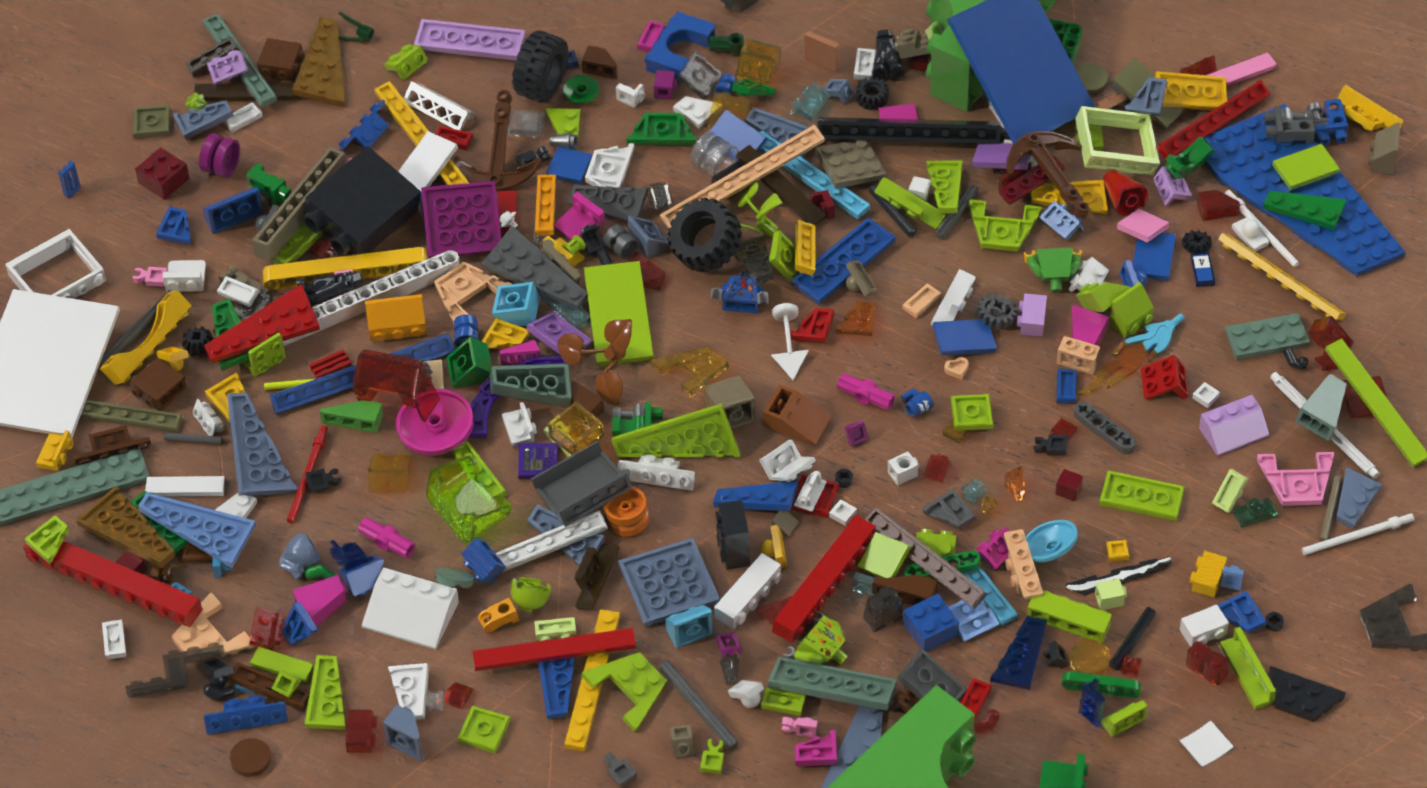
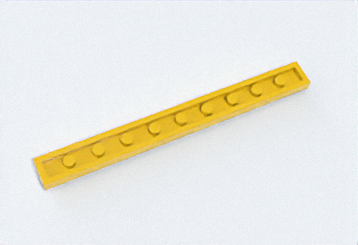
M390 81L375 88L374 91L380 101H385L384 106L417 147L426 133L429 132ZM451 159L439 173L440 178L446 185L469 183Z

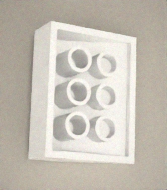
M383 567L375 583L362 622V628L436 650L459 603L457 589Z

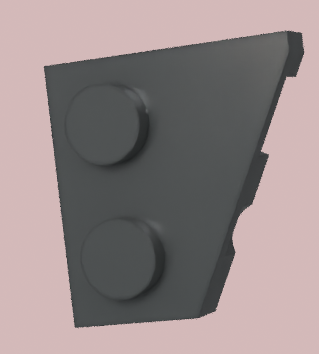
M954 489L922 508L925 515L958 530L976 520L975 515Z

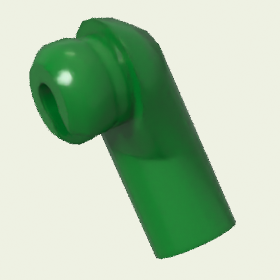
M320 564L311 566L305 571V577L308 580L319 577L327 579L335 575V573Z

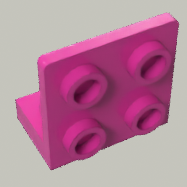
M576 192L572 196L573 207L554 223V228L572 240V237L574 235L579 236L582 228L588 224L594 225L598 223L599 229L605 225V213L582 194Z

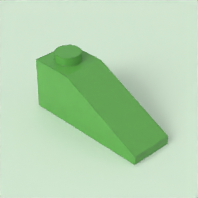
M362 400L320 409V417L323 424L377 433L383 418V409L381 403Z

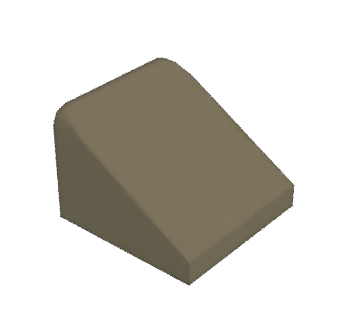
M779 511L772 520V526H779L781 533L787 537L792 534L799 524V521L788 511Z

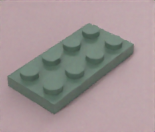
M1298 313L1225 326V334L1236 360L1283 352L1287 348L1294 350L1309 347L1310 345L1309 338Z

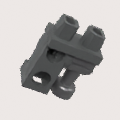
M1275 106L1274 112H1264V124H1274V126H1266V138H1276V143H1282V141L1292 142L1294 140H1305L1306 144L1313 143L1315 130L1311 109H1306L1303 113H1292L1288 107L1280 109V106Z

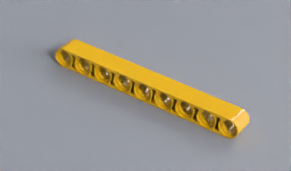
M423 247L269 265L264 267L262 271L263 285L269 290L297 287L296 279L302 278L308 284H312L313 279L334 275L335 271L353 270V273L360 271L362 279L384 277L427 260L428 252Z

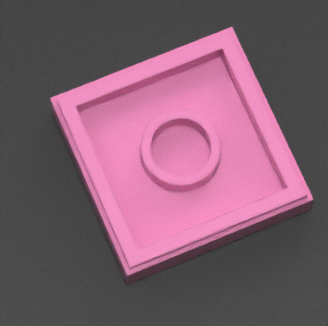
M1137 209L1117 223L1118 230L1147 243L1169 228V222L1141 209Z

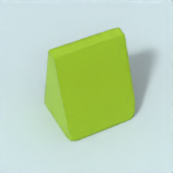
M280 670L271 689L290 698L300 684L301 679Z

